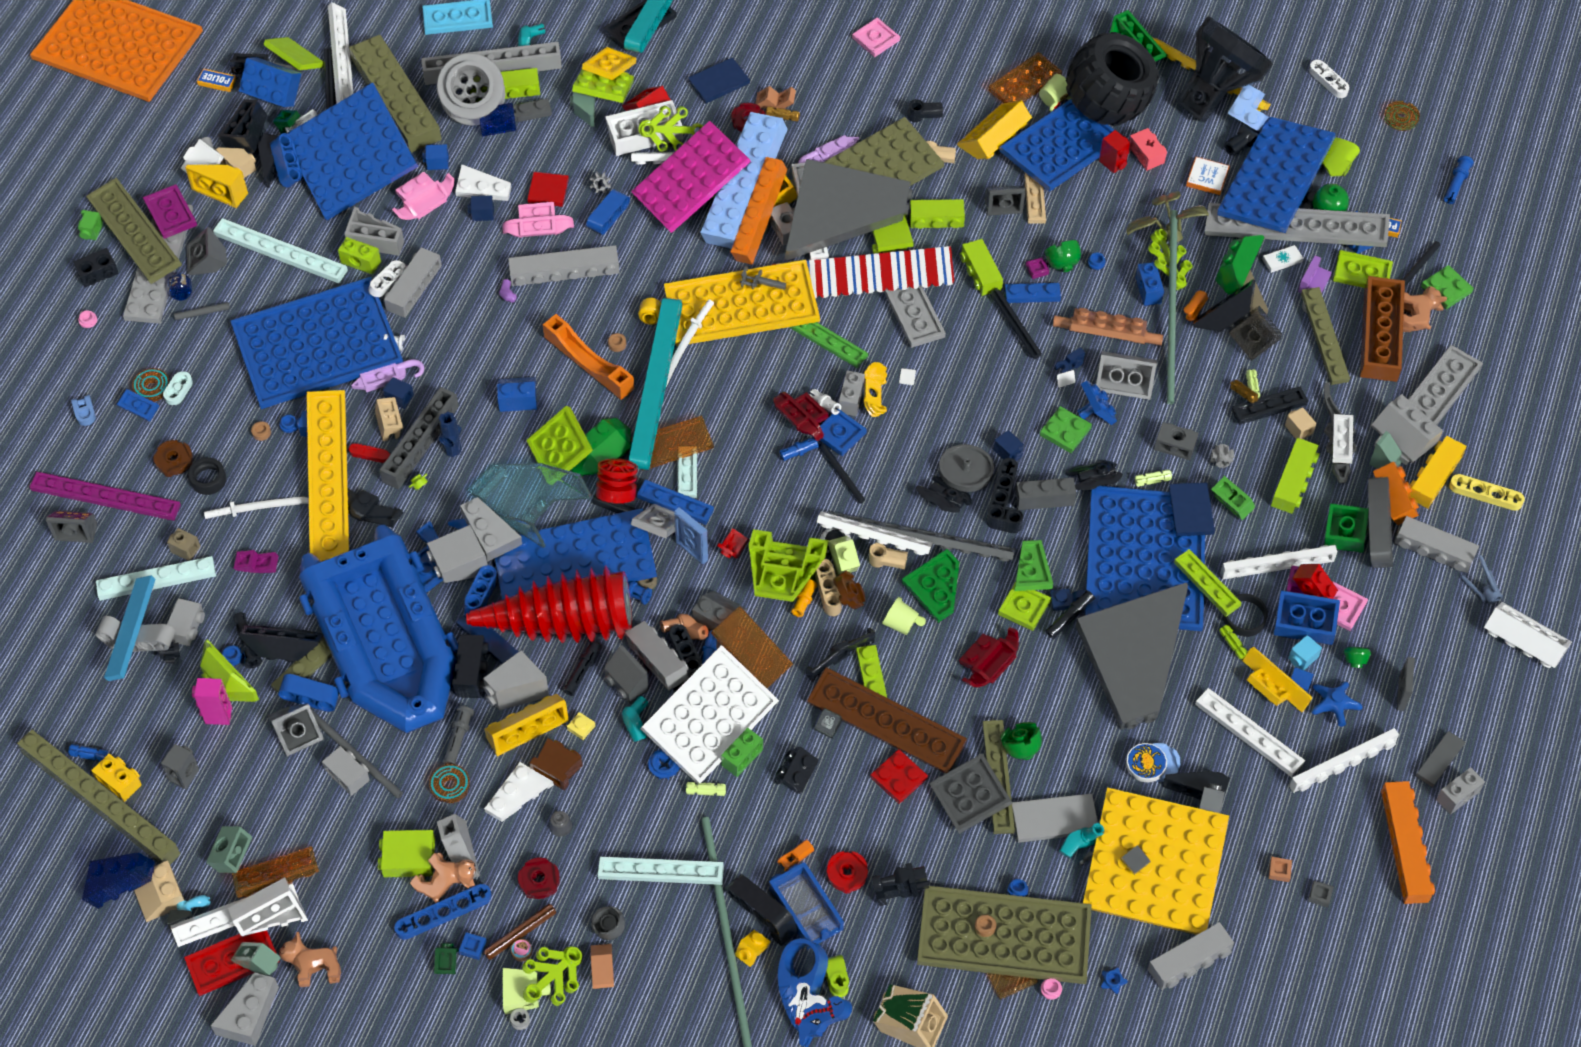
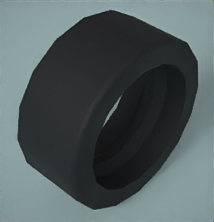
M201 458L195 461L188 471V478L192 488L197 493L203 495L215 494L225 486L227 480L223 465L215 458ZM212 469L218 472L217 478L209 483H200L196 480L198 474L204 470Z

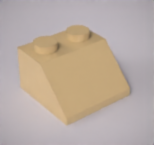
M168 861L147 869L133 885L146 922L170 913V910H177V904L185 901Z

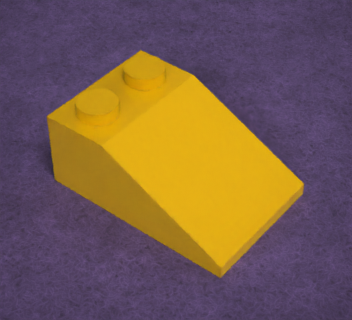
M186 165L185 167L191 189L234 208H237L248 194L243 173L237 167L229 165Z

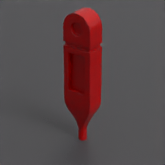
M355 443L349 446L350 455L356 458L385 463L391 455L387 450Z

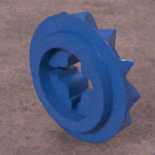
M662 749L655 751L648 761V767L652 775L657 776L659 779L667 778L669 780L670 777L676 776L680 769ZM660 761L663 762V763L669 762V763H668V767H669V768H666V767L661 768V763H660Z

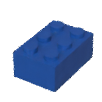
M257 57L246 58L239 92L282 107H293L302 73Z
M1281 591L1273 635L1299 640L1308 635L1317 643L1333 645L1340 600Z

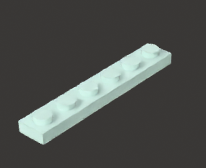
M211 556L96 580L98 598L101 601L129 595L132 593L136 578L151 575L156 579L153 589L215 577L214 559Z
M600 857L598 879L722 885L724 864L723 862Z

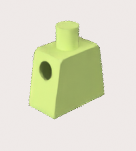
M843 536L829 540L828 545L837 576L844 571L850 573L857 571L860 563L853 539Z
M503 968V1009L505 1014H511L518 1008L529 1010L539 1007V999L534 1003H529L523 998V990L528 985L539 982L536 971L527 974L523 970ZM551 982L542 990V996L551 995Z

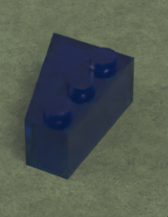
M140 852L90 861L82 900L97 909L103 907V903L111 899L117 900L120 894L126 891L132 892L151 882L155 862Z

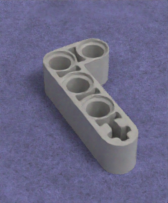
M103 616L95 635L113 650L122 623L114 617ZM166 624L141 625L133 652L168 650L176 630Z

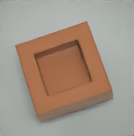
M1271 857L1268 879L1290 882L1292 860Z

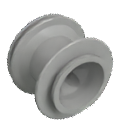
M476 53L460 54L451 58L439 73L437 92L441 105L450 118L456 122L470 126L481 125L492 120L502 109L505 100L504 80L499 68L489 58ZM474 77H480L479 82L473 81ZM467 78L468 81L467 83L463 84L461 83V79ZM482 87L488 88L485 93L481 92ZM475 88L477 90L476 93L471 95L467 93L468 90ZM457 89H461L463 91L461 95H458L455 92ZM478 98H481V99H482L481 101H479V102H477V103L475 102ZM465 99L470 100V103H464L463 101Z

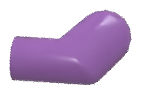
M504 279L499 295L505 301L513 303L517 295L510 290L511 281Z

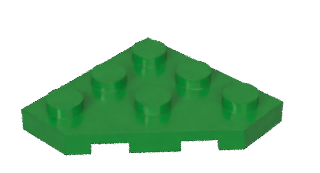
M948 549L902 578V584L938 623L954 612L960 562Z

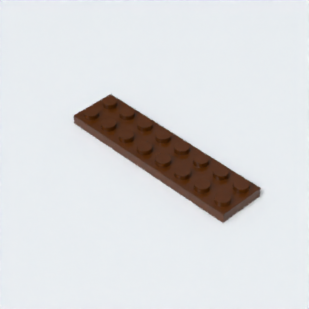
M827 667L807 700L808 704L822 711L826 708L840 715L843 722L945 774L951 771L967 742V738Z

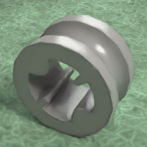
M518 1008L511 1013L510 1020L513 1028L524 1030L529 1026L530 1017L527 1010ZM520 1015L523 1018L524 1022L520 1023L519 1021L514 1020H517V1016Z

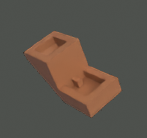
M768 86L757 93L755 104L759 105L760 108L767 109L770 106L775 107L774 109H785L794 104L796 90L790 87L778 93Z
M612 944L591 945L593 989L614 987Z

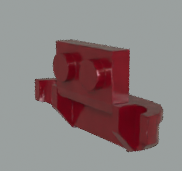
M782 391L773 398L776 411L778 410L797 431L811 435L816 441L824 437L819 423L829 418L828 412L807 392L793 399L788 393Z
M1009 627L1007 637L1005 639L1000 637L998 640L982 634L959 659L960 664L971 669L973 673L969 679L963 678V683L972 687H982L988 683L993 684L1016 658L1019 646L1018 630Z

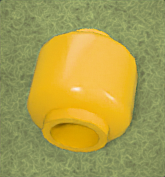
M655 298L644 299L640 304L639 319L645 324H656L658 322L661 302Z

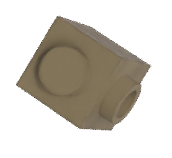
M177 528L169 536L167 542L171 553L188 561H191L201 548L196 536L180 528Z

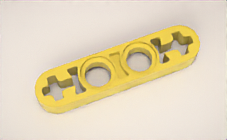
M1461 474L1454 475L1449 484L1450 489L1454 493L1516 511L1521 509L1525 501L1523 494L1518 491ZM1478 486L1483 492L1477 493L1473 490V487ZM1497 492L1501 495V498H1494L1491 493Z

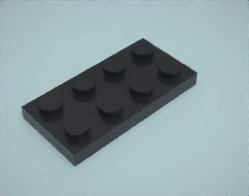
M644 0L603 27V32L623 50H625V38L647 0ZM669 7L656 30L677 17L676 11Z

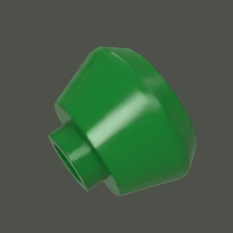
M1346 647L1344 655L1347 663H1351L1350 667L1363 668V664H1367L1370 658L1371 651L1363 647Z

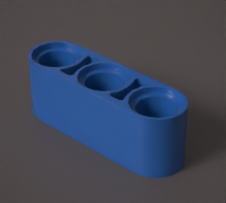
M283 133L275 138L270 146L279 181L282 186L289 188L302 178V173L293 139L290 135Z
M613 189L589 216L586 226L604 235L626 210L630 197Z
M486 565L480 568L465 597V616L471 610L486 606L496 586L497 572L494 567Z
M293 674L284 675L278 692L282 699L298 704L308 703L312 708L327 712L335 710L340 694L334 686Z

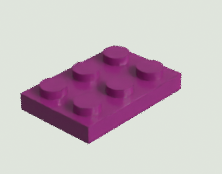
M176 184L143 197L164 239L197 226V222Z

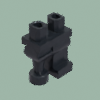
M912 863L906 864V868H896L893 875L881 878L880 875L872 876L879 906L887 905L886 899L894 897L907 898L912 894L913 897H918V890L929 888L925 867L913 868Z

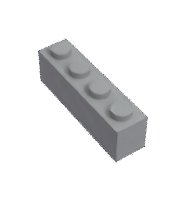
M421 247L413 255L412 261L403 269L400 278L395 280L390 292L385 294L384 302L387 311L406 318L441 268L439 254Z
M1408 516L1405 517L1395 540V544L1400 545L1402 548L1410 549L1421 556H1427L1438 563L1446 564L1465 573H1468L1479 548V545Z
M643 621L625 632L628 646L668 691L689 679L687 674L689 669L684 660L680 661L675 650L668 647L665 639L658 636L653 626L650 627Z
M1219 922L1150 961L1147 970L1161 990L1166 987L1170 989L1176 986L1182 978L1186 977L1188 979L1197 973L1196 970L1202 967L1204 969L1210 967L1214 960L1219 957L1223 959L1232 953L1234 941Z

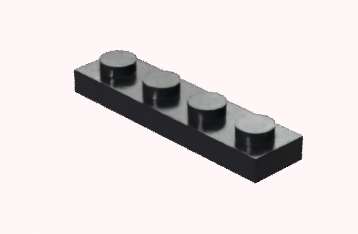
M1301 386L1259 398L1254 403L1248 401L1232 406L1231 411L1238 424L1241 425L1305 406L1308 403V399Z

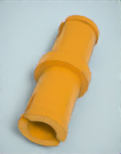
M809 579L798 594L796 604L792 609L794 616L802 617L817 587L815 581Z

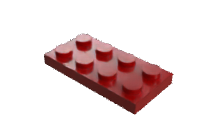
M268 931L245 936L238 934L184 957L198 995L202 996L255 973L234 963L231 959L242 942L263 943L276 953Z

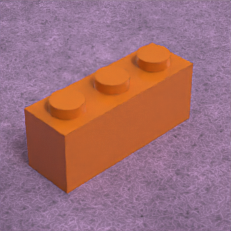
M1393 461L1374 470L1375 478L1388 477L1390 510L1393 521L1400 525L1404 522L1406 516L1411 518L1419 516L1417 508H1419L1418 503L1410 495L1412 489L1410 484L1404 480L1406 474L1402 466L1398 467Z

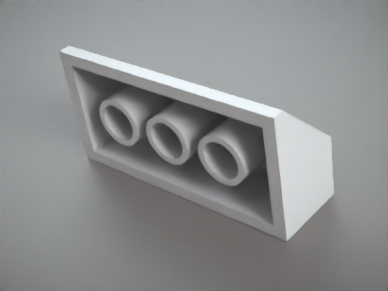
M673 100L606 116L610 140L616 156L656 146L650 137L640 135L638 126L643 120L654 118L659 113L660 107L664 105L670 108L671 114L668 117H664L657 125L666 123L676 114ZM664 109L663 114H666L668 110ZM679 120L673 126H682V123ZM648 125L644 127V131L649 129ZM656 133L660 140L670 143L663 133ZM672 133L677 140L683 139L682 133Z
M1503 602L1494 609L1484 626L1490 635L1505 639L1507 645L1514 648L1516 646L1519 647L1525 655L1540 659V663L1548 668H1551V666L1555 668L1572 643L1567 638Z

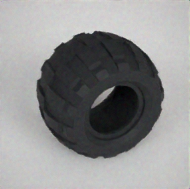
M1104 32L1082 45L1071 60L1067 71L1066 90L1072 103L1083 115L1103 125L1120 126L1122 123H1127L1129 120L1131 121L1140 115L1149 105L1156 92L1159 71L1156 68L1154 58L1135 39L1116 32H1111L1110 34Z

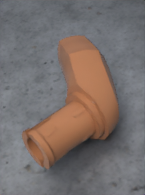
M678 614L676 618L660 621L663 633L669 632L672 626L680 624L686 627L691 639L703 640L708 636V628L698 623L688 614Z

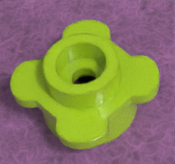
M426 473L423 476L421 474L416 475L411 479L412 484L408 487L411 488L413 486L415 490H418L428 482L425 478L428 474Z

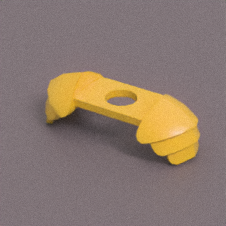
M873 362L864 372L863 401L867 412L872 417H877L887 411L886 407L881 405V385L887 382V368L880 362ZM869 388L875 390L876 397L869 393Z

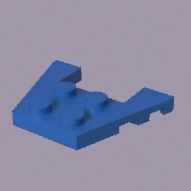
M430 521L416 531L417 536L426 544L438 539ZM428 545L417 553L424 567L422 571L417 573L426 593L443 581L442 577H437L434 566L436 565L434 561L430 562L426 552L429 551ZM410 559V560H409L410 565H414L413 562H412V560Z

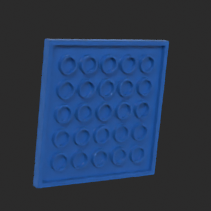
M373 82L286 133L293 139L301 173L326 220L331 219L419 167Z

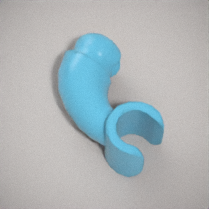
M199 895L188 901H181L177 904V910L191 911L193 907H208L211 904V901H208L210 897Z

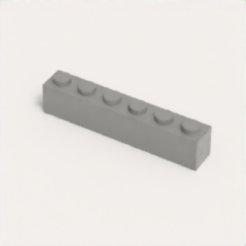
M616 245L508 258L512 286L619 273Z

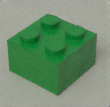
M1330 504L1324 545H1335L1337 550L1363 553L1369 508Z

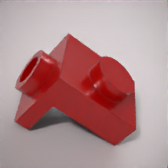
M732 528L722 544L718 543L717 546L722 549L720 553L729 559L731 556L738 558L750 539Z

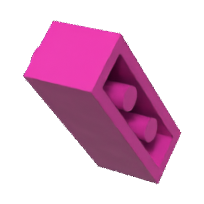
M197 678L196 686L192 688V697L196 699V706L199 707L200 716L203 717L205 724L230 725L232 705L222 679Z

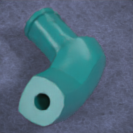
M540 23L531 27L527 25L521 27L518 35V47L530 45L532 37L545 34V29L538 30L543 28L544 25Z
M639 696L630 707H625L622 711L623 722L634 742L647 738L646 734L640 729L643 724L639 714L648 706V701L642 696Z
M1095 823L1090 828L1084 827L1070 833L1063 842L1059 852L1067 858H1071L1078 849L1094 845L1096 838L1104 834L1102 833L1104 832V827L1099 823Z

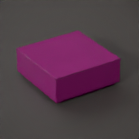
M1043 257L1026 262V268L1032 279L1049 275V269Z

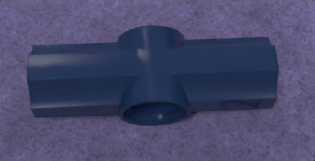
M447 411L441 414L438 419L441 430L439 441L444 445L447 456L454 457L460 455L462 451L459 437L462 429L457 425L454 413Z

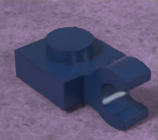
M1081 347L1066 355L1065 360L1057 362L1054 369L1062 368L1064 370L1061 373H1065L1074 368H1079L1084 362L1085 351Z
M1070 589L1050 590L1052 610H1067L1071 606L1070 603L1076 601L1085 591L1078 590L1070 593Z

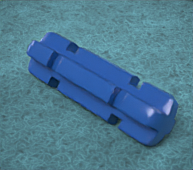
M75 744L70 745L68 750L70 756H80V758L90 760L98 759V761H102L109 754L107 750L100 749L97 751V748L79 747V745Z

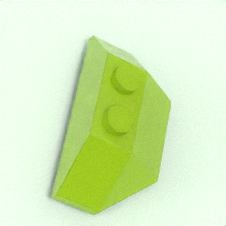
M208 639L205 640L200 664L203 672L201 674L202 678L222 679L230 701H258L259 698L256 690Z

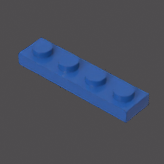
M648 480L644 481L637 493L638 499L651 504H657L672 511L680 507L694 520L704 525L707 524L714 512V506Z

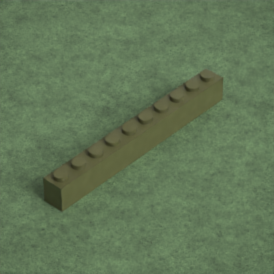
M31 729L17 743L24 756L156 862L161 864L168 861L171 865L180 856L179 849L172 840L34 730Z

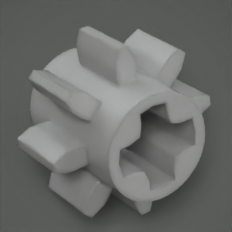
M596 171V177L590 178L594 182L590 185V188L594 187L596 193L601 190L605 193L606 187L611 188V184L608 183L611 177H606L605 171L603 174H599ZM600 179L603 180V183H602L601 186L598 185V181H599Z
M1225 444L1217 445L1215 450L1212 449V454H1210L1211 462H1216V466L1220 468L1228 467L1230 463H1233V458H1235L1234 450H1229V446Z

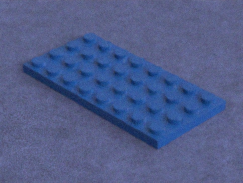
M1270 117L1265 122L1218 208L1217 215L1286 233L1335 139V133Z
M643 508L519 534L522 538V545L495 558L502 600L505 599V594L508 597L518 594L519 586L524 592L530 590L533 580L538 587L546 585L547 576H549L553 583L560 581L562 572L567 580L574 579L576 569L581 577L589 576L591 567L596 575L603 574L606 565L611 573L625 571L628 582L657 577L648 531L631 525L632 518L643 512Z

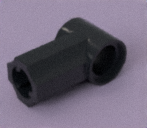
M914 99L909 103L907 118L911 122L916 123L920 122L922 118H942L943 116L941 102L923 103L919 99Z
M1243 125L1234 137L1225 142L1226 152L1231 156L1236 155L1247 146L1252 147L1259 134L1248 125Z

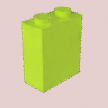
M433 830L383 831V838L379 840V850L382 851V857L378 858V870H382L383 877H415L421 874L424 877L433 876L434 868L428 862L435 853V835Z

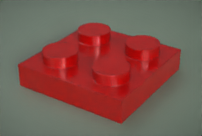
M897 750L870 774V778L900 804L928 779V775L901 750Z

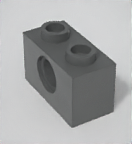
M1162 422L1154 450L1190 461L1199 433L1171 423Z
M174 744L161 762L169 782L184 789L188 788L199 772L193 751L184 745L181 747Z

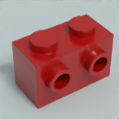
M1116 130L1111 132L1102 140L1099 162L1112 173L1124 169L1127 165L1130 141Z
M1301 564L1293 576V580L1303 594L1333 599L1338 592V589L1320 564Z

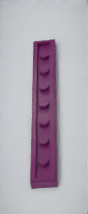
M37 471L29 486L30 490L172 521L175 520L181 506L179 501Z

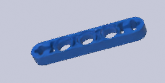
M479 884L401 918L394 927L396 935L403 940L410 939L482 907L490 902L492 898L491 890L487 885ZM480 891L485 893L484 898H481V896H479ZM470 895H473L474 903H472ZM460 899L469 901L468 905L463 908L458 907L457 902ZM446 907L449 909V913L446 916L438 915V910ZM422 916L430 918V921L425 925L418 923L419 918ZM412 921L415 922V925H416L417 928L414 929V926L412 925ZM404 925H405V927H406L407 930H408V931L405 932V933H404V931H403L402 928H401V927L404 926Z

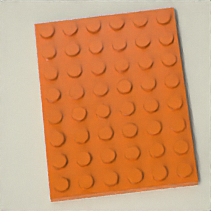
M73 0L30 55L33 60L150 102L203 30L202 26L129 0Z

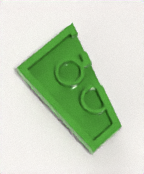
M1042 540L1023 541L1014 591L1052 589L1053 581Z

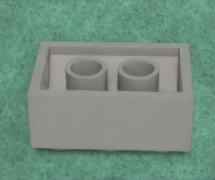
M1102 351L1096 385L1101 391L1104 390L1106 393L1150 400L1157 360Z
M1402 394L1390 402L1371 425L1381 436L1386 431L1389 432L1402 454L1411 463L1439 442L1443 432L1440 427Z

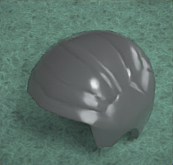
M607 906L595 912L591 919V926L595 934L601 939L614 940L624 932L625 918L617 907Z

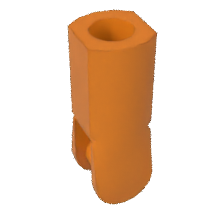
M1197 291L1184 308L1187 321H1193L1197 318L1200 310L1208 300L1206 292Z
M806 839L793 850L783 855L777 863L779 865L782 864L785 868L784 871L787 872L790 867L798 864L814 852V847Z

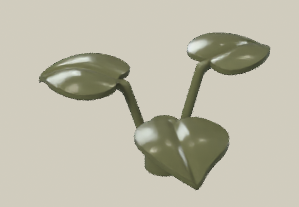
M1174 191L1158 196L1152 200V205L1165 203L1170 220L1171 210L1169 202L1177 200L1181 194L1179 191ZM1203 205L1187 208L1176 216L1178 220L1177 242L1183 239L1181 219L1209 216L1208 211ZM1145 216L1131 221L1127 226L1126 232L1129 236L1133 231L1156 223L1160 229L1166 231L1170 243V223L1166 224V228H1164L1156 217Z

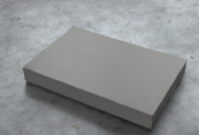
M653 504L632 518L631 525L667 538L675 532L674 511Z

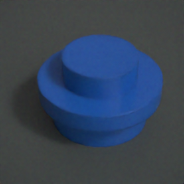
M1093 253L1088 258V265L1094 270H1100L1106 264V260L1101 253Z
M292 415L282 417L280 421L281 430L286 433L296 431L297 418Z
M1015 879L1009 883L1007 891L1009 895L1026 897L1028 886L1025 881Z

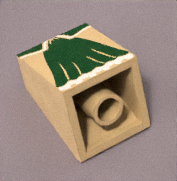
M890 984L883 995L879 1009L874 1014L873 1022L880 1032L912 1046L935 1047L948 1015L933 994Z

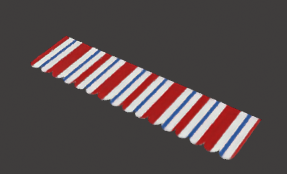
M951 246L807 261L815 298L818 296L826 298L830 294L837 297L841 292L843 295L848 296L852 294V291L855 294H861L863 291L873 293L875 289L878 292H884L886 287L889 291H895L897 288L906 290L909 286L912 289H917L920 284L922 287L927 288L931 284L938 287L943 283L945 285H952L954 283Z

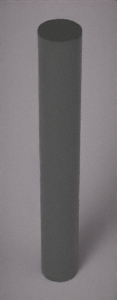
M229 302L174 313L175 320L229 310L230 306Z

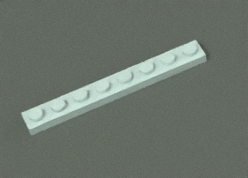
M223 218L213 230L214 234L219 238L336 283H340L348 271L347 266Z

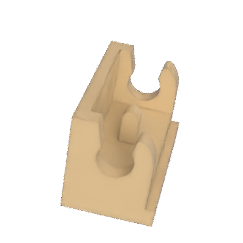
M395 397L377 399L375 414L382 441H388L390 434H395L397 439L400 436L403 425Z

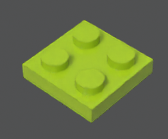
M1014 584L999 609L998 615L1034 631L1050 603L1051 597L1036 590L1014 591Z

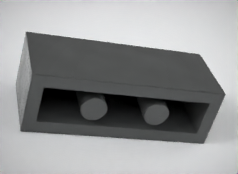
M1074 478L1017 482L1015 491L1017 509L1029 510L1074 506L1076 499Z

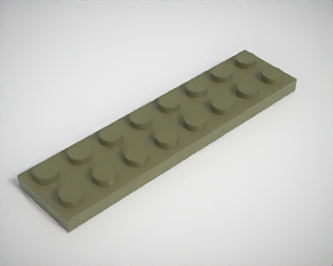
M117 177L86 196L150 284L182 266L180 260Z

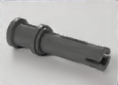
M458 706L456 709L458 713L455 721L452 722L453 732L443 760V764L447 766L456 765L464 734L469 731V722L474 715V710L467 706Z

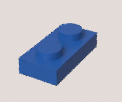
M128 389L125 390L117 403L120 408L149 422L159 408L157 403Z

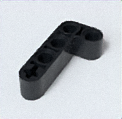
M1006 458L1001 462L988 507L986 523L992 529L1008 533H1018L1022 529L1023 513L1018 509L1008 507L1018 469L1017 461L1012 458Z
M677 624L670 629V643L680 661L684 660L689 669L687 674L688 678H690L703 664L686 627ZM683 682V683H681L680 685L674 687V688H673V694H674L685 682Z
M740 874L725 887L727 894L736 903L768 927L772 938L780 946H784L798 933L792 914L743 874Z

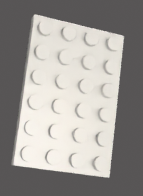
M721 645L640 729L697 784H700L721 762V755L747 727L752 730L779 700Z

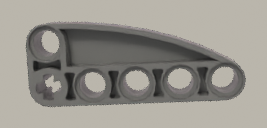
M1388 477L1368 478L1371 563L1373 568L1393 567Z

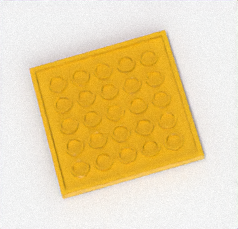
M1107 788L1100 824L1104 827V832H1102L1104 834L1096 838L1083 903L1092 904L1091 910L1195 935L1207 930L1229 815ZM1138 845L1151 862L1137 874L1133 875L1123 863L1121 857Z

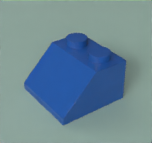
M536 377L498 380L497 393L500 412L537 410Z

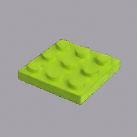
M582 69L573 84L572 92L623 103L633 84L634 76L623 72L615 79L610 80Z
M565 406L526 440L548 484L554 485L593 451L571 407Z

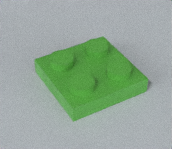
M1449 265L1423 281L1421 285L1424 290L1432 286L1440 291L1441 296L1447 297L1445 302H1441L1446 310L1471 294L1474 289Z
M1060 406L1042 428L1040 436L1072 453L1090 431L1092 424Z

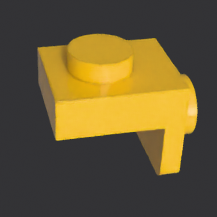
M753 930L740 941L735 956L751 967L757 956L769 947L771 941L756 930Z

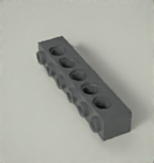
M439 388L381 467L380 474L383 483L399 490L441 432L439 416L447 411L455 413L458 409L457 394L445 388Z

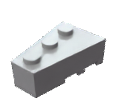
M254 973L212 1023L211 1028L215 1035L256 1046L279 988L275 978Z

